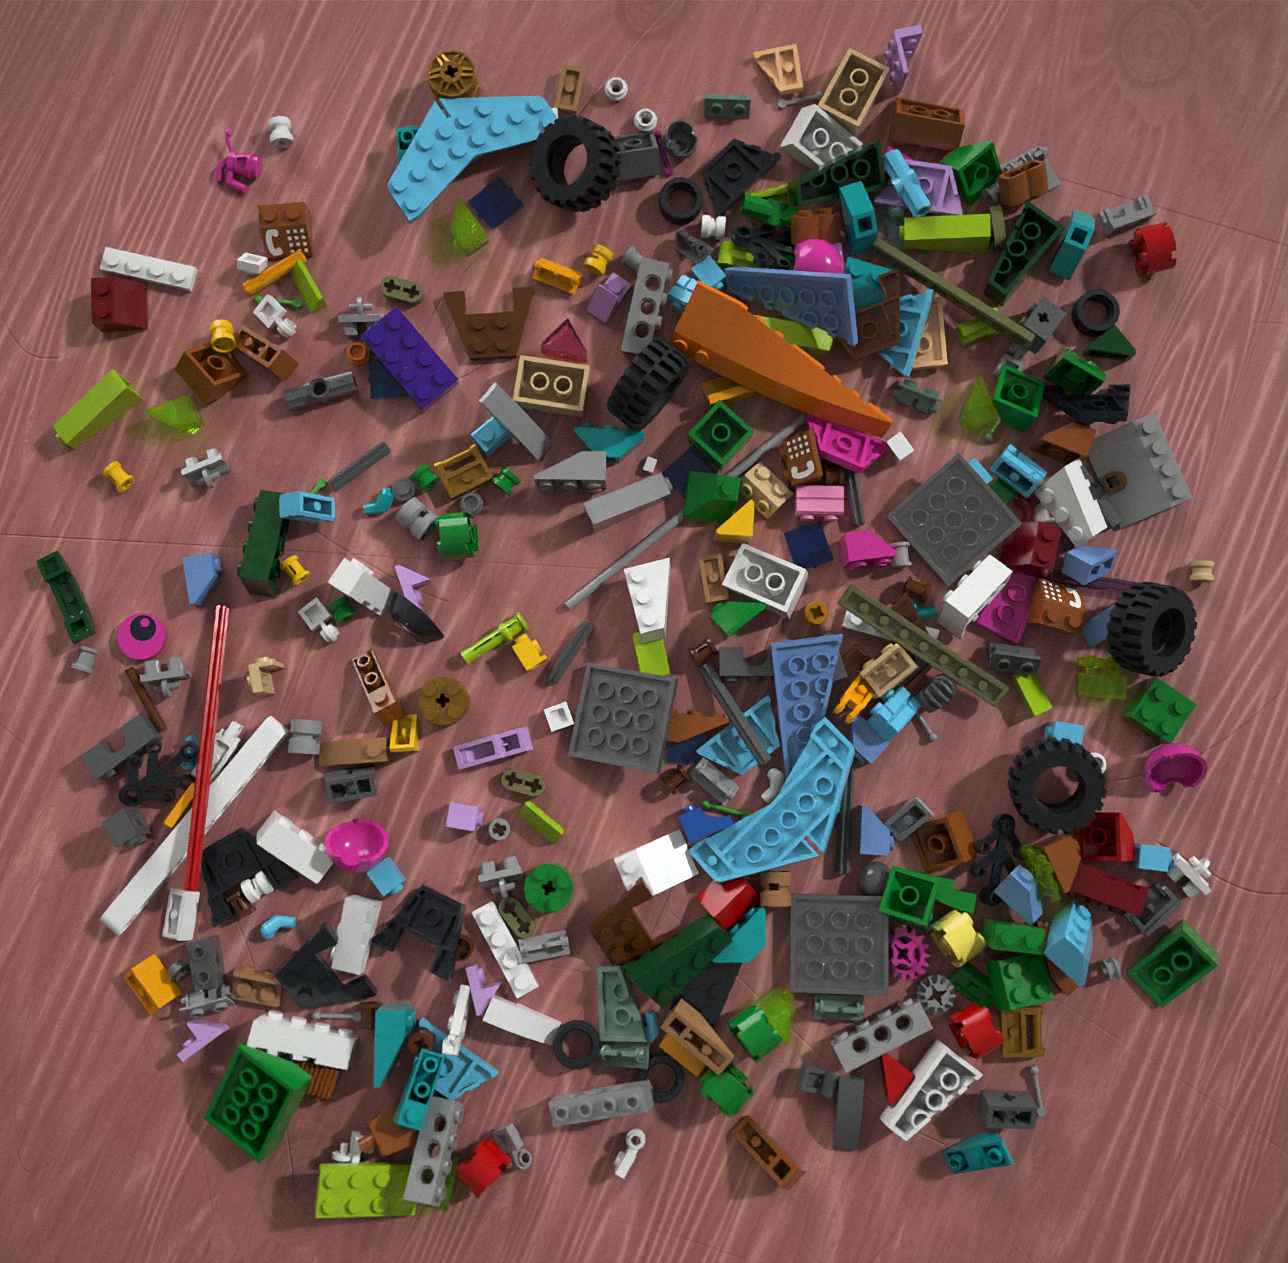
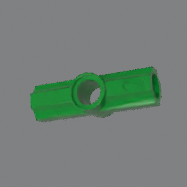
M745 194L739 213L763 220V223L791 229V215L798 214L800 209L788 207V204L772 199L765 200Z

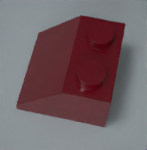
M118 277L91 278L92 324L101 332L148 330L146 283Z
M1040 521L1021 522L1022 525L1004 539L999 562L1014 572L1045 579L1054 569L1061 527Z

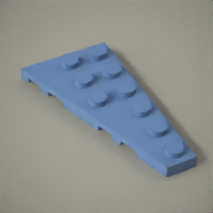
M729 266L724 269L728 292L750 302L755 300L762 303L764 308L771 311L773 309L783 313V316L812 329L817 327L828 332L827 335L833 338L838 336L845 339L849 345L855 346L858 343L851 274Z
M842 634L770 643L785 781L811 738L810 735L815 726L825 717L833 683L834 669L838 660V651L842 642Z

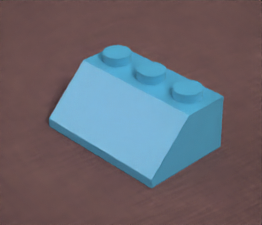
M1073 900L1053 916L1044 954L1078 986L1082 987L1085 984L1093 948L1092 916L1086 907L1079 905Z

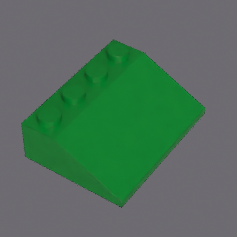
M239 1044L206 1112L204 1120L255 1161L261 1163L277 1150L313 1077L294 1062Z

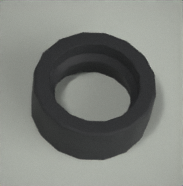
M677 177L667 181L661 188L659 195L660 212L670 223L676 225L689 224L701 212L703 203L702 191L693 180ZM681 189L690 192L694 197L693 208L685 213L671 210L667 203L671 192Z
M1101 289L1090 290L1084 293L1074 304L1071 313L1072 322L1082 334L1091 337L1100 336L1112 328L1118 321L1120 308L1116 298L1108 291ZM1089 301H1098L1106 307L1108 320L1104 324L1096 326L1085 319L1083 306Z
M572 1020L565 1023L558 1029L554 1039L553 1050L557 1060L569 1069L580 1070L588 1067L595 1061L599 1053L600 1041L597 1030L590 1023L583 1020ZM573 1030L585 1032L591 1041L589 1053L581 1059L568 1057L562 1047L564 1037Z
M656 1053L649 1056L648 1069H639L638 1081L647 1080V1073L655 1064L663 1063L669 1065L675 1072L676 1077L672 1088L666 1092H656L651 1089L653 1102L666 1103L675 1099L683 1089V1068L669 1054Z

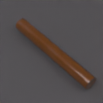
M134 667L126 669L125 673L158 733L163 732L167 729V726Z

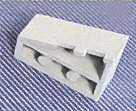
M1080 458L1063 467L1034 492L1076 548L1090 541L1107 528L1097 500H1093L1088 488L1091 486L1089 480H1085L1080 468L1082 465Z
M990 554L984 561L980 559L972 568L973 572L969 576L964 575L957 584L958 588L955 591L950 590L942 600L945 603L938 623L959 639L964 635L966 626L971 621H976L979 617L977 614L986 605H989L1008 583L1013 572Z
M344 558L328 581V583L381 617L392 602L393 594L395 593V591L372 576L374 574L373 571L354 558L351 562Z
M670 558L624 569L642 644L666 638L671 574Z
M273 810L256 833L259 846L316 884L319 883L333 864L327 854L324 843H317L311 834L303 829L300 830L289 819L280 815L275 810Z
M357 894L345 898L341 922L336 932L338 944L333 947L330 955V961H333L331 968L361 975L365 971L382 905L381 900Z

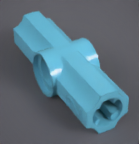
M898 149L890 150L883 157V165L891 178V183L899 198H903L914 219L923 217L932 208L930 201L921 189L922 186L913 169L908 167Z

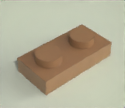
M563 64L554 108H558V112L577 115L586 74L585 68Z
M721 553L699 556L698 564L705 603L729 600L728 589L722 585L725 579V572Z

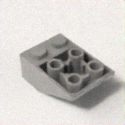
M582 451L534 475L536 488L541 489V492H554L555 489H564V492L568 493L578 492V489H587V492L590 493L601 492L602 489H606L607 483L606 452Z

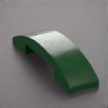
M55 551L37 560L36 563L43 579L49 583L66 620L63 623L72 643L76 644L96 634L94 621L85 597L60 552Z

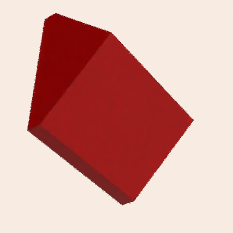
M743 877L726 882L713 880L696 897L703 907L727 931L736 923L739 924L752 906L756 907L760 903V895Z

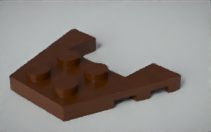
M898 268L878 276L885 300L855 311L858 343L852 346L846 343L847 340L837 336L838 340L855 361L900 345V272Z
M533 286L513 288L514 311L466 314L464 291L443 292L470 361L517 358L526 318L530 310V303L534 295Z
M905 592L890 607L891 610L928 633L909 595ZM892 640L889 644L895 645L896 642ZM856 643L841 657L843 663L857 667L861 671L864 670L862 666L872 659ZM904 648L919 667L896 685L899 688L904 687L909 691L933 667ZM881 652L874 658V660H876L882 655Z
M643 877L638 878L635 881V885L629 891L626 890L620 895L621 899L613 906H609L589 925L590 933L612 965L637 961L642 958L641 954L649 949L653 951L663 945L662 941L669 937L674 938L679 935L678 931L674 929L653 939L634 911V907L653 898V893Z

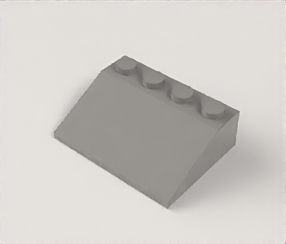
M1155 413L1136 419L1093 439L1087 459L1098 483L1104 487L1102 478L1110 471H1120L1127 477V485L1122 491H1107L1109 503L1122 520L1117 524L1119 529L1193 498ZM1117 475L1109 480V482L1113 483L1112 487L1120 484V481L1117 480Z

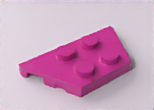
M809 413L805 416L808 429H813L819 457L858 474L887 453L890 448L886 442L861 431L833 423Z

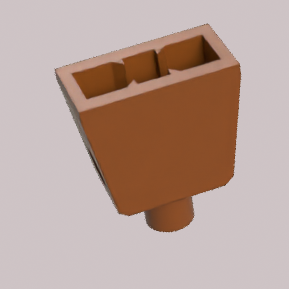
M397 1097L365 1123L370 1134L357 1140L363 1154L377 1148L380 1155L386 1156L417 1143L419 1134L416 1129L399 1125L393 1121L400 1098Z

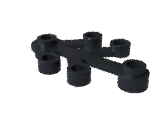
M765 224L753 230L747 226L739 225L731 232L730 238L732 242L739 247H745L754 256L753 264L758 267L766 266L769 255L776 262L775 269L789 270L791 262L780 253L795 257V248L790 247L793 245L791 244V231H784L783 234L773 236L774 228ZM757 246H758V247H762V249H763L766 253L761 252V251L757 248Z
M151 739L146 746V751L148 752L146 778L138 783V769L143 763V758L139 754H131L127 760L129 768L128 782L119 791L120 801L129 807L137 806L142 801L161 802L164 805L173 803L175 792L172 789H164L161 793L146 790L152 785L179 787L182 790H187L190 785H184L182 780L188 779L193 783V776L190 774H184L181 777L165 775L183 762L195 761L198 758L199 746L192 741L184 742L180 746L179 753L157 769L158 754L162 749V743L158 739ZM156 744L158 745L159 749L152 750L150 748V745ZM192 747L194 752L187 753L185 748ZM137 759L139 764L133 765L130 760ZM134 791L136 796L130 797L127 792ZM170 794L172 798L166 800L163 798V795Z
M1007 813L997 815L992 821L993 829L974 844L975 852L986 856L978 863L972 864L970 867L971 876L983 879L987 874V868L993 863L989 885L984 886L979 893L980 901L989 906L998 905L1002 900L994 892L1000 883L1002 866H1005L1009 874L1016 868L1006 849L1007 840L1013 848V856L1015 858L1025 860L1029 856V848L1021 845L1014 832L1016 826L1014 817ZM997 839L996 847L991 850V844Z

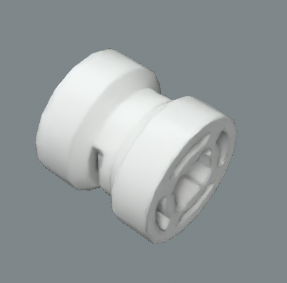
M284 116L270 118L267 124L269 131H271V146L275 148L292 146L294 140L293 135L290 133L291 120Z
M703 215L701 238L708 239L715 236L717 240H724L726 217L718 216L714 219L710 215Z
M264 870L258 872L255 878L247 879L241 883L244 895L252 904L260 900L262 895H268L275 891L271 878Z

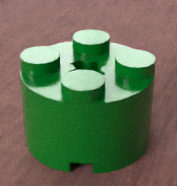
M471 510L441 514L440 517L435 518L436 530L440 534V540L437 541V549L439 554H444L448 561L478 557V554L474 551L479 550V535L477 524L472 525L471 518H474Z
M547 862L535 867L528 874L524 884L526 900L534 909L543 913H553L564 908L570 901L574 891L571 874L563 865L555 862ZM551 881L553 882L552 887L556 888V890L547 893L543 884Z
M749 1005L726 1023L731 1027L732 1034L744 1051L749 1050L752 1055L750 1058L754 1063H758L780 1046L779 1042L783 1039L775 1028L772 1029L770 1025H767L766 1021L769 1019L760 1007L757 1008L756 1005Z
M731 1062L720 1075L709 1068L700 1079L702 1086L701 1094L709 1101L713 1099L719 1105V1110L728 1118L732 1114L736 1115L756 1093V1089L753 1084L749 1087L745 1083L748 1078Z

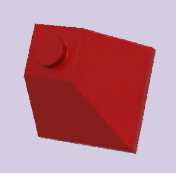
M1094 812L1096 818L1092 822L1089 820L1085 821L1084 825L1086 827L1080 830L1078 827H1075L1076 841L1080 847V852L1078 853L1081 860L1118 862L1135 860L1134 835L1122 812Z

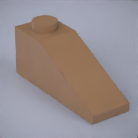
M388 737L321 742L319 766L392 762L390 752L391 740Z
M682 998L668 1013L660 1027L718 1075L734 1058L732 1052L703 1016Z

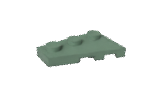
M598 966L599 1041L647 1042L648 1037L624 967Z

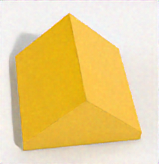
M751 499L715 531L713 539L716 542L750 543L753 537V500Z

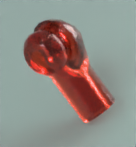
M1019 493L1016 494L1013 502L1022 509L1020 521L1032 522L1035 507L1030 496L1025 498Z

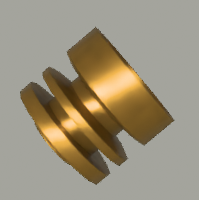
M449 50L441 52L432 59L427 70L428 81L433 98L441 109L439 98L479 97L478 78L475 65L470 57L463 52Z

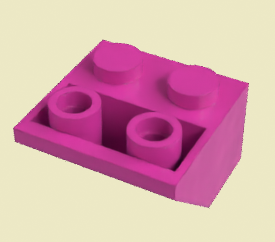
M869 530L845 533L838 541L842 568H849V571L862 570L867 565H872V568L885 567L897 555L895 549Z

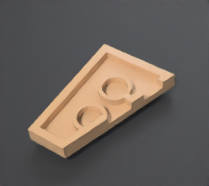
M941 296L933 297L912 370L947 367L948 365Z

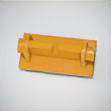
M540 257V260H537L534 265L535 272L532 279L575 295L583 273Z

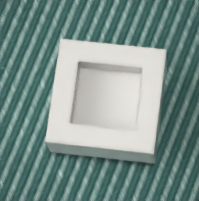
M244 253L237 259V269L244 270L245 273L250 275L260 274L268 264L267 257Z
M567 702L544 709L551 732L574 724Z

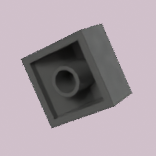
M653 131L614 137V141L618 143L620 148L617 154L621 155L622 161L618 167L621 170L620 177H617L616 181L630 182L634 178L641 177L651 179L661 174L659 148Z

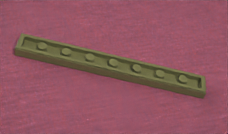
M877 237L873 243L874 255L898 268L927 288L933 289L938 295L1026 350L1030 348L1035 334Z
M852 583L849 584L837 601L838 605L993 707L998 705L1009 690L1007 685Z

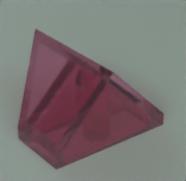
M568 318L541 343L540 348L544 355L585 363L588 361L587 351Z

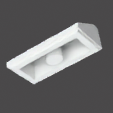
M170 888L162 937L178 941L192 940L200 897L199 892Z

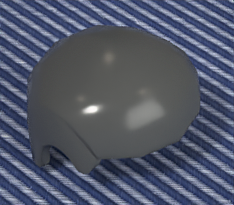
M677 120L667 126L663 136V145L670 156L679 160L686 159L696 150L698 137L693 132L692 124L683 120Z
M878 861L865 864L858 872L857 888L862 895L883 896L891 872L889 867Z

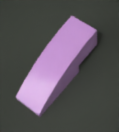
M521 727L454 746L453 750L458 769L461 770L533 750L528 727Z

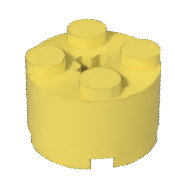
M952 910L929 926V929L934 930L930 934L941 953L945 957L950 955L954 959L950 963L959 968L982 952L983 947L987 943L981 934L975 932L972 927L974 923L966 912L960 914L958 911Z

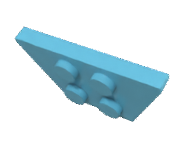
M927 289L925 293L915 296L910 294L900 298V345L877 353L906 378H909L934 297L935 292L933 289Z
M767 695L743 715L768 754H770L780 746L776 732L771 699ZM732 723L696 750L697 754L740 775L745 774L758 764Z
M424 1017L420 1020L419 1030L428 1029L435 1036L436 1041L432 1052L445 1055L435 1090L448 1099L455 1100L465 1092L497 1076L499 1073L498 1069L462 1044L460 1045L458 1056L443 1054V1040L448 1037V1034ZM415 1056V1060H414V1062H413V1067H414L415 1062H416V1060H417V1058H418V1057H416V1056Z

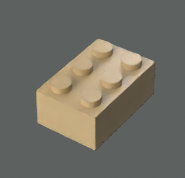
M849 48L818 107L856 137L886 82L890 68Z
M520 355L513 400L522 409L584 418L591 376L590 365Z

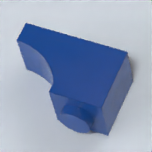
M694 804L681 809L682 814L678 816L689 843L734 824L730 815L722 817L709 816L702 812L701 807L695 808Z

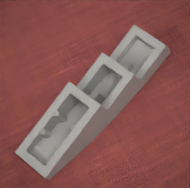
M495 382L479 400L499 425L505 428L518 443L523 445L536 460H539L553 444L525 411Z

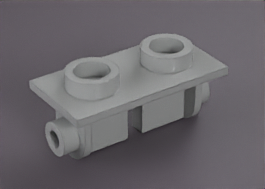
M704 757L689 773L693 780L724 806L735 796L740 788Z
M566 930L518 939L522 963L570 954Z
M225 984L208 988V998H205L204 990L188 993L181 999L184 1008H181L180 1012L189 1018H199L204 1016L206 1012L225 1011L229 1006L236 1005V1002L229 998L232 988L230 985L226 986Z

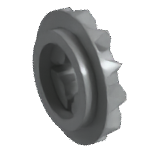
M934 974L925 977L918 984L916 990L917 1000L921 1003L923 1009L933 1014L945 1013L950 1007H953V1002L956 998L953 984L941 975ZM932 985L938 992L944 991L940 995L941 1003L936 1001L935 998L930 999V996L933 994Z

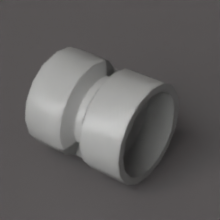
M413 497L398 511L395 520L404 528L410 527V533L421 542L435 530V518L437 516L431 510L425 511L426 506L416 497Z
M291 719L290 733L293 734V737L289 739L288 752L320 755L321 741L317 737L322 734L323 721Z

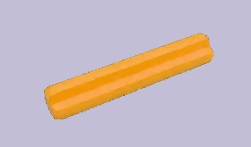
M300 250L294 252L243 284L244 289L249 295H253L291 272L297 260L300 259L303 263H306L305 255Z

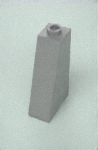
M659 473L583 503L584 511L594 533L670 499V491L673 488L668 477L663 478L662 474Z

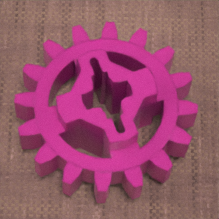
M904 926L903 932L900 927L894 928V933L888 932V971L894 970L893 977L896 978L902 974V980H907L910 974V977L915 979L918 978L917 972L921 975L926 973L923 966H931L927 958L933 956V953L928 952L927 948L932 945L931 943L925 944L924 940L927 937L925 934L918 936L919 930L913 929L910 932V927ZM900 937H909L913 940L910 942H905V940L903 938L901 939ZM906 948L909 950L907 953L908 957L903 956L904 949ZM919 948H920V952H921V957H920V958L918 957V949H919ZM906 964L908 967H911L912 969H904L901 968L899 965Z

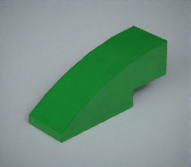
M920 873L940 880L936 896L938 902L974 914L977 894L953 889L955 881L953 879Z

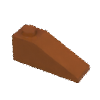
M241 325L233 335L236 342L235 348L284 382L288 380L299 365L282 348L244 325Z
M749 1115L732 1131L731 1134L781 1188L790 1191L806 1173Z

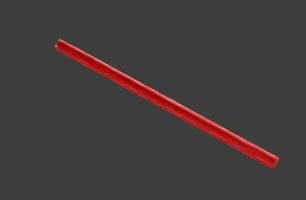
M216 605L214 611L183 885L185 891H197L199 887L229 617V607L226 605Z

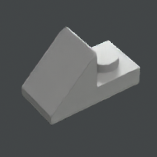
M916 796L909 798L900 810L886 820L884 825L901 842L929 820L934 813Z

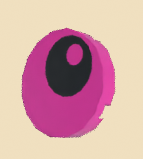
M136 613L127 617L121 623L118 630V644L128 657L136 660H149L156 657L165 647L167 631L164 624L157 617L147 613Z

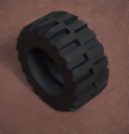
M567 115L565 118L559 117L554 120L555 124L549 123L544 128L546 131L544 133L540 132L536 138L538 142L536 146L533 145L531 150L533 158H530V166L532 167V171H530L531 180L536 181L534 183L536 191L540 192L541 197L545 201L550 202V204L572 212H587L591 208L599 207L601 200L606 201L610 197L609 192L611 189L615 190L617 183H615L616 178L620 177L621 170L618 169L619 164L622 163L621 155L617 154L620 148L618 143L614 141V136L605 127L582 116ZM584 144L587 153L585 170L576 182L568 185L564 174L566 159L575 147Z
M662 338L654 339L634 358L616 383L607 400L606 406L608 411L633 431H641L646 428L665 407L682 383L690 368L689 358Z
M1148 581L1134 584L1122 593V597L1118 598L1114 603L1116 606L1110 612V622H1107L1106 629L1108 630V635H1106V641L1110 645L1108 650L1111 656H1113V660L1125 670L1152 677L1165 676L1175 671L1177 665L1179 666L1185 661L1184 657L1190 653L1192 649L1190 648L1191 643L1195 640L1194 631L1197 629L1195 617L1197 615L1196 610L1192 608L1194 606L1192 600L1183 590L1177 587Z
M1048 737V742L1044 743L1039 739L1034 741L1036 746L1030 748L1027 745L1023 748L1024 754L1022 756L1016 755L1013 760L1015 766L1009 769L1010 779L1007 780L1011 800L1024 821L1029 825H1034L1039 831L1044 832L1045 829H1048L1050 834H1058V830H1063L1064 834L1072 833L1071 828L1078 827L1080 830L1086 827L1084 825L1085 821L1089 820L1092 822L1096 818L1094 812L1096 810L1101 811L1104 805L1101 799L1106 798L1107 790L1104 788V785L1107 784L1105 776L1092 754L1077 742L1072 743L1070 739L1066 738L1058 741L1056 737ZM1061 766L1071 768L1076 772L1079 778L1077 789L1066 801L1048 804L1039 801L1035 796V782L1044 771Z

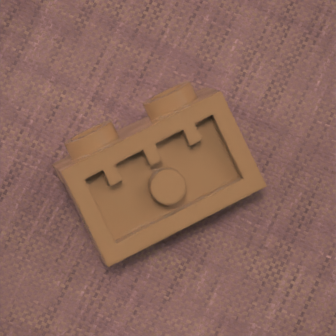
M242 965L241 968L233 971L232 976H235L230 998L279 1007L284 987L274 976V970H265V973L256 971V967Z

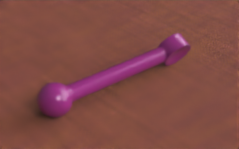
M655 131L654 136L665 164L664 172L666 176L670 177L673 175L674 169L669 165L661 140L662 133Z

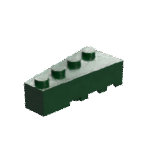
M869 141L787 182L790 206L799 207L840 198L839 187L858 181L863 183L866 192L885 189L886 181L881 141Z
M1027 201L990 276L984 294L1003 307L1059 241L1065 227Z
M260 490L259 497L254 500L253 510L255 513L253 519H250L248 523L249 537L248 541L245 540L243 543V561L237 567V576H239L249 594L277 598L278 589L274 587L275 578H280L281 576L279 555H284L285 537H283V534L288 533L290 519H284L279 516V497L285 493Z
M707 913L683 928L682 933L676 937L665 939L662 941L663 945L653 951L649 949L641 954L642 958L634 963L630 961L623 967L631 981L663 1008L733 940L724 927Z

